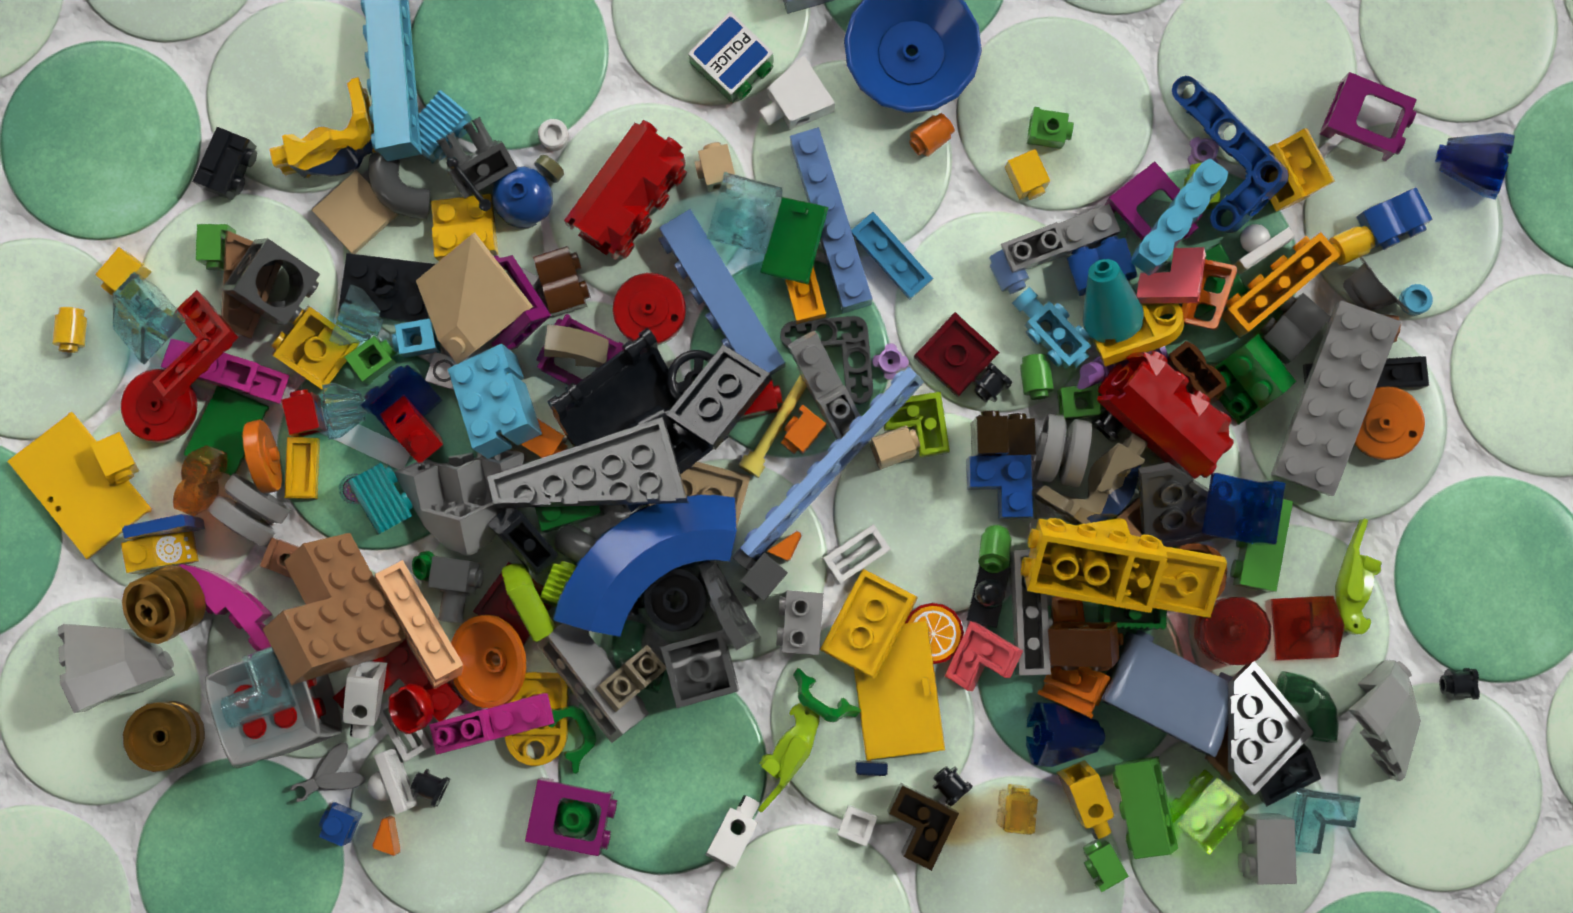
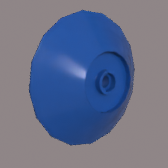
M863 0L851 14L844 37L847 67L860 90L881 106L905 113L936 110L958 98L975 77L982 53L979 25L964 0ZM909 48H913L916 50L917 54L915 56H909L906 53V50Z

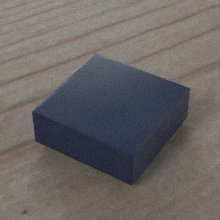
M856 760L855 772L857 775L886 776L888 763L884 761Z

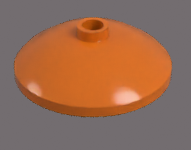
M480 615L466 620L456 630L451 641L452 646L464 665L462 675L453 679L456 688L467 701L481 708H492L510 702L520 691L526 674V655L519 635L509 623L497 616Z

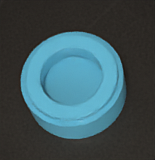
M1414 284L1401 292L1399 301L1409 310L1407 314L1417 316L1429 310L1433 297L1427 287L1421 284Z

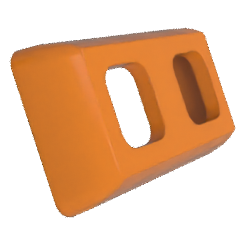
M1205 259L1199 303H1183L1181 307L1185 324L1211 330L1218 328L1237 274V267L1235 265ZM1213 276L1226 280L1221 293L1217 294L1204 290L1208 277ZM1199 304L1216 307L1211 321L1194 318Z

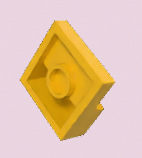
M491 194L482 195L484 199H488L491 202V208L488 211H483L479 208V201L475 196L431 201L434 257L438 261L443 259L473 233H476L492 255H499Z
M308 305L305 310H301L288 333L285 334L281 331L271 344V347L275 349L272 355L325 391L347 361L345 356L355 350L360 342Z

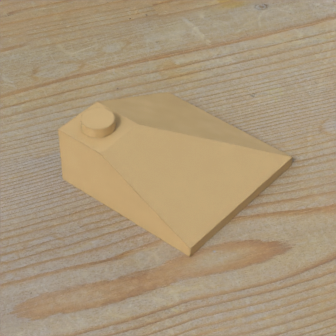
M476 233L470 235L416 280L438 341L457 364L509 326L524 311L533 307Z

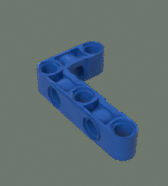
M1182 76L1174 82L1172 87V95L1175 100L1186 110V113L1194 117L1204 127V131L1229 156L1233 157L1245 168L1247 173L1245 175L1246 179L1230 195L1226 194V197L1212 210L1210 215V222L1215 229L1225 233H1234L1262 210L1269 200L1287 183L1289 177L1288 170L1271 153V150L1214 93L1210 92L1201 82L1193 77ZM1193 84L1195 87L1194 94L1190 98L1184 99L1183 91L1185 87ZM1235 125L1236 135L1231 140H1225V129ZM1276 167L1278 169L1277 179L1267 183L1265 180L1267 170ZM1226 211H1231L1233 221L1230 225L1224 227L1221 224V216Z

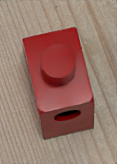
M405 395L380 414L391 434L419 464L443 445L442 437ZM406 414V417L400 423H396L399 417Z

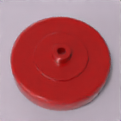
M642 273L629 278L618 289L613 301L615 323L620 332L631 342L639 337V333L642 330L648 328L656 337L657 346L664 344L678 334L685 321L686 304L682 292L672 280L657 273Z
M163 369L145 371L136 376L125 388L121 399V414L125 425L137 437L154 443L170 442L184 435L192 426L198 408L197 397L191 385L173 403L162 396L153 381L164 371Z

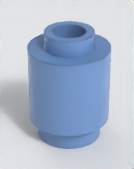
M1003 250L989 257L992 263L990 268L1002 292L1008 290L1010 294H1014L1026 287L1025 282L1029 279L1026 270L1012 273Z

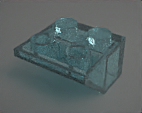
M133 272L113 293V329L137 359L145 365L181 327L186 319L156 285Z

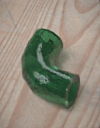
M626 619L621 637L612 635L611 652L617 669L642 649L645 624ZM665 671L644 689L658 693Z
M1282 671L1278 676L1276 688L1289 703L1296 704L1304 710L1307 725L1314 732L1308 739L1318 742L1337 743L1339 730L1338 712L1330 693L1314 679L1298 673Z

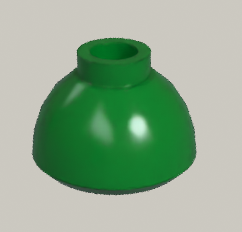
M568 798L560 801L555 826L563 836L579 839L592 832L597 822V812L593 803Z

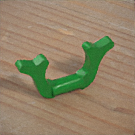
M797 668L793 673V677L798 683V699L800 703L824 718V720L837 722L846 716L857 717L861 712L860 708L850 705L845 698H841L838 702V709L828 707L813 697L809 691V688H812L816 682L815 678L807 676L800 668Z
M568 706L560 709H551L555 723L548 725L549 727H554L562 718L572 717L583 736V743L579 748L564 752L565 758L571 761L573 773L577 774L581 760L596 743V733L586 714L579 707Z

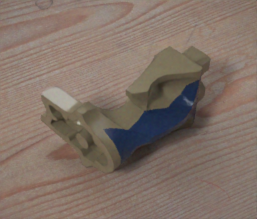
M1132 433L1125 439L1123 444L1117 443L1100 457L1089 471L1087 499L1060 495L1046 485L1034 488L1032 496L1059 514L1062 519L1074 525L1104 521L1116 517L1127 506L1135 493L1138 482V468H1141L1145 461L1140 455L1148 443Z

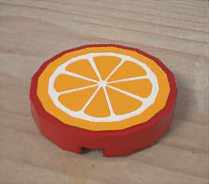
M928 603L920 605L910 612L904 624L921 621L928 622L933 664L946 662L952 658L964 635L962 622L955 611L943 604Z

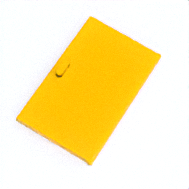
M69 412L67 416L7 462L84 557L89 559L123 533L122 528L124 526L134 524L144 515L151 512L152 508L129 480L120 484L116 482L109 483L90 444L97 441L73 412Z
M928 622L906 623L903 625L875 679L854 669L867 761L946 750Z

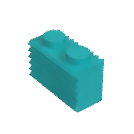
M379 463L347 481L378 535L412 516L409 510L413 509V505L405 492L399 494L394 483L398 482V479L390 466L384 468L382 463Z

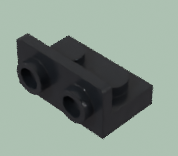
M1303 744L1258 791L1260 799L1266 807L1321 779L1311 750Z

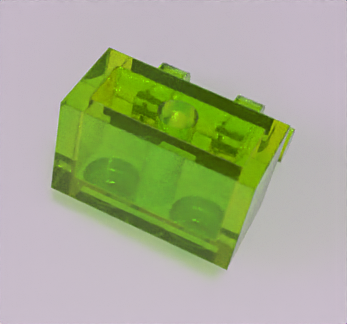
M1204 769L1198 777L1194 776L1188 782L1190 786L1180 798L1175 797L1170 803L1172 806L1170 812L1173 824L1181 815L1183 816L1177 823V826L1188 838L1210 855L1247 812L1249 806L1238 793L1218 777L1207 787L1214 776ZM1199 794L1202 795V796L1195 802V804H1194L1191 808H1189V806H1190L1191 803L1197 798V796H1198Z

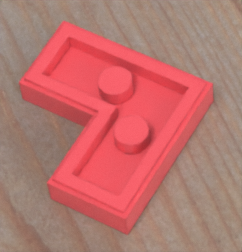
M1205 247L1174 248L1170 272L1153 273L1149 276L1146 273H1140L1136 294L1140 303H1199L1206 257Z
M970 621L945 677L967 691H974L985 666L1004 678H1011L1023 650L977 622Z

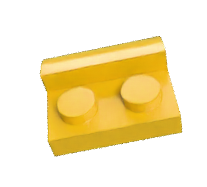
M1307 128L1268 147L1271 153L1286 167L1289 175L1287 183L1270 199L1276 211L1286 209L1335 182ZM1272 167L1267 170L1265 174L1267 183L1277 179L1278 169Z

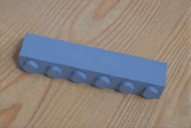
M817 127L791 135L790 146L808 203L829 207L820 242L842 313L872 305L873 298L820 129Z
M691 209L659 227L662 237L658 238L660 244L667 254L673 252L678 261L674 266L682 279L689 278L693 285V288L689 290L698 305L701 303L705 304L709 311L705 316L714 331L719 328L725 338L721 340V343L764 369L770 375L785 368V361Z

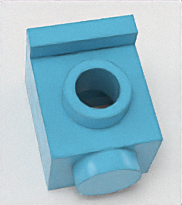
M430 319L395 324L396 333L392 334V343L395 352L399 351L402 357L408 358L434 352L441 353L440 342ZM416 336H421L422 338L420 345H413L412 343Z

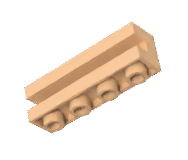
M402 560L376 573V582L432 687L436 689L462 675L464 665L404 561Z

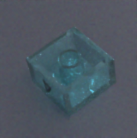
M724 172L711 217L707 239L765 255L781 203L783 188Z

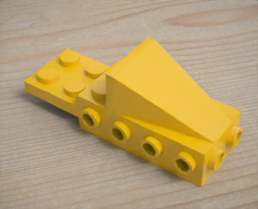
M1049 518L1048 520L1038 519L1036 529H1031L1029 533L1028 548L1031 549L1029 556L1024 557L1022 560L1021 575L1025 577L1027 591L1148 613L1152 612V608L1210 618L1227 566V560L1222 556L1163 546L1161 540L1151 535H1141V537L1131 535L1127 522L1123 518L1080 525L1067 524L1061 519Z

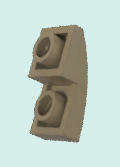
M547 324L544 356L575 359V366L599 368L607 362L609 340L587 331Z
M646 645L595 689L611 708L617 712L666 670V666L651 648Z

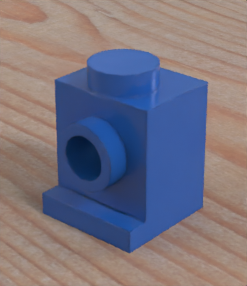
M333 802L331 809H327L320 820L319 827L322 830L319 837L339 846L350 843L363 813Z

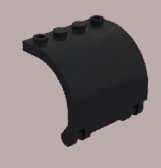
M648 328L642 330L639 333V337L633 342L629 340L622 345V351L576 385L571 383L565 388L566 392L559 397L554 396L547 401L555 419L573 447L628 429V425L634 422V418L655 406L660 405L662 409L668 407L670 410L677 402L670 394L667 386L668 367L658 350L656 337ZM673 424L674 431L669 436L680 474H682L714 449L677 424ZM633 504L624 506L628 508L631 512H633L635 509H637L639 506L643 504Z

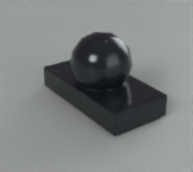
M979 565L967 613V621L997 628L1011 568L1008 567L998 573H990Z

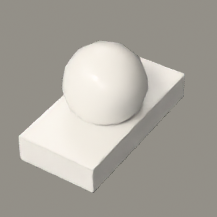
M1252 224L1247 226L1241 233L1240 242L1242 248L1249 252V254L1233 264L1237 267L1238 274H1242L1293 240L1295 234L1290 227L1270 239L1269 231L1263 225Z
M393 748L374 755L379 771L370 777L367 784L368 792L372 798L378 801L391 800L395 814L417 806V800L413 797L414 792L410 789L411 784L398 750Z

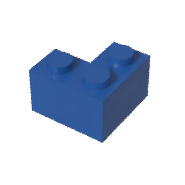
M1031 455L969 456L966 459L967 490L997 489L998 519H1029L1033 517Z

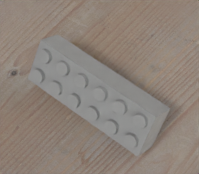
M1342 300L1336 303L1271 475L1328 496L1335 495L1401 321Z

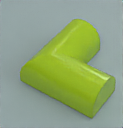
M941 392L911 396L883 426L884 431L895 430L903 426L908 428L915 427V432L920 442V447H918L919 457L937 456L950 452Z
M519 563L503 567L501 572L507 594L533 641L538 642L553 632L555 624L534 587L528 568Z

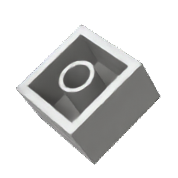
M1278 813L1241 814V822H1237V837L1239 841H1242V853L1238 854V868L1240 872H1243V877L1258 885L1297 884L1294 819Z

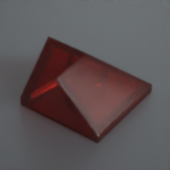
M1334 596L1271 599L1275 660L1338 657L1345 626Z

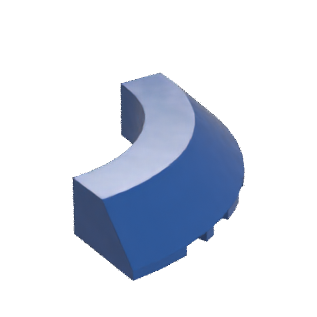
M721 495L687 496L689 503L654 504L630 514L628 518L604 532L595 541L596 543L586 555L578 561L576 569L568 582L566 581L559 597L553 620L584 630L621 637L624 623L633 605L641 594L658 578L675 568L693 562L705 560L730 562L737 532L735 498Z

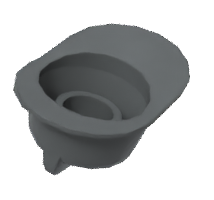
M1360 257L1362 265L1343 283V288L1357 306L1370 311L1396 303L1409 313V310L1379 281L1367 262Z

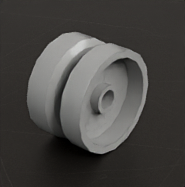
M1047 414L1037 444L1034 478L1039 481L1052 482L1059 470V478L1062 485L1078 488L1082 482L1088 461L1092 423L1075 419L1070 424L1066 434L1067 424L1064 416Z
M233 473L224 485L226 493L237 502L224 496H216L208 511L235 533L266 547L275 533L272 526L262 518L272 523L282 524L291 510L270 493H261L254 483Z

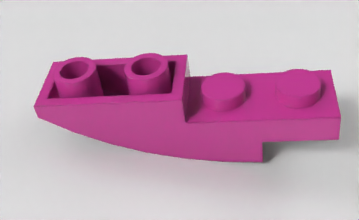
M171 338L161 368L166 369L192 343ZM223 353L211 364L208 371L201 374L197 379L280 405L290 375L261 366L253 361Z
M179 565L190 572L199 582L205 597V610L208 613L226 615L230 612L231 614L228 616L230 621L238 629L241 630L243 628L250 636L248 642L257 652L261 653L263 651L265 654L274 651L263 631V628L266 626L263 622L272 613L262 602L245 588L221 574L193 565Z
M543 693L432 723L429 726L437 755L554 724L555 722L548 693Z

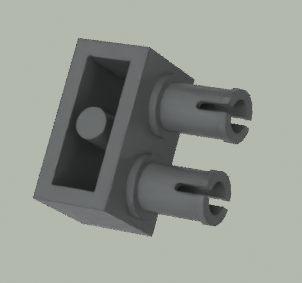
M480 117L472 120L478 132H476L471 122L463 126L477 149L474 155L465 154L454 132L446 135L452 146L451 148L443 137L436 141L447 159L450 157L458 159V166L478 191L518 169L503 142L492 140ZM447 169L446 171L461 196L467 198L472 195V192L455 170Z
M438 556L432 557L428 587L439 588L440 592H443L438 620L463 623L466 596H470V593L476 594V588H481L484 572L479 569L480 563Z

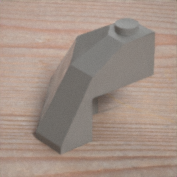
M509 449L489 459L484 456L474 458L473 453L449 456V462L436 463L432 462L431 459H427L420 464L415 462L395 471V475L424 527L447 549L460 552L462 555H473L479 552V548L492 542L496 534L488 524L504 509L497 508L493 504L487 477L523 465L524 454L523 452Z
M63 624L58 627V636L64 643V645L59 647V663L62 667L65 666L66 672L60 675V685L73 713L86 712L120 694L144 692L175 676L172 670L174 663L169 653L163 651L155 643L143 640L132 629Z
M1385 660L1358 683L1366 695L1348 710L1364 728L1359 733L1373 748L1374 752L1371 754V757L1390 779L1401 781L1406 776L1421 720L1413 687L1409 679L1412 676L1410 670L1400 661Z

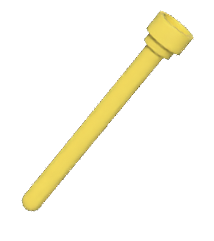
M801 375L790 390L753 452L750 451L748 455H744L738 464L740 468L757 478L760 477L765 468L763 464L766 461L764 459L766 453L807 387Z

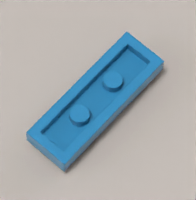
M874 212L870 213L851 230L856 241L909 300L933 280V277Z

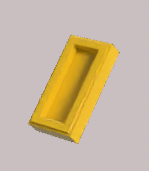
M287 437L284 498L318 499L319 438Z

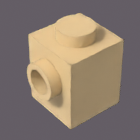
M719 142L705 145L703 150L698 151L700 160L694 163L698 179H705L708 192L737 185L727 144L721 145Z

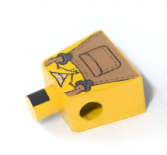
M1085 760L1058 771L1057 775L1077 820L1085 829L1090 828L1094 839L1108 836L1111 833V829L1107 820L1112 819L1114 813L1099 774Z

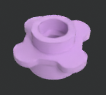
M1195 137L1190 141V147L1192 148L1191 155L1188 157L1190 165L1203 163L1210 158L1218 163L1216 156L1220 146L1213 139ZM1201 151H1206V155H1202Z
M892 343L887 344L885 350L880 355H875L872 359L873 366L879 367L884 372V377L888 380H892L901 368H906L909 363L908 358L902 356L897 350V346ZM888 359H892L893 364H888Z

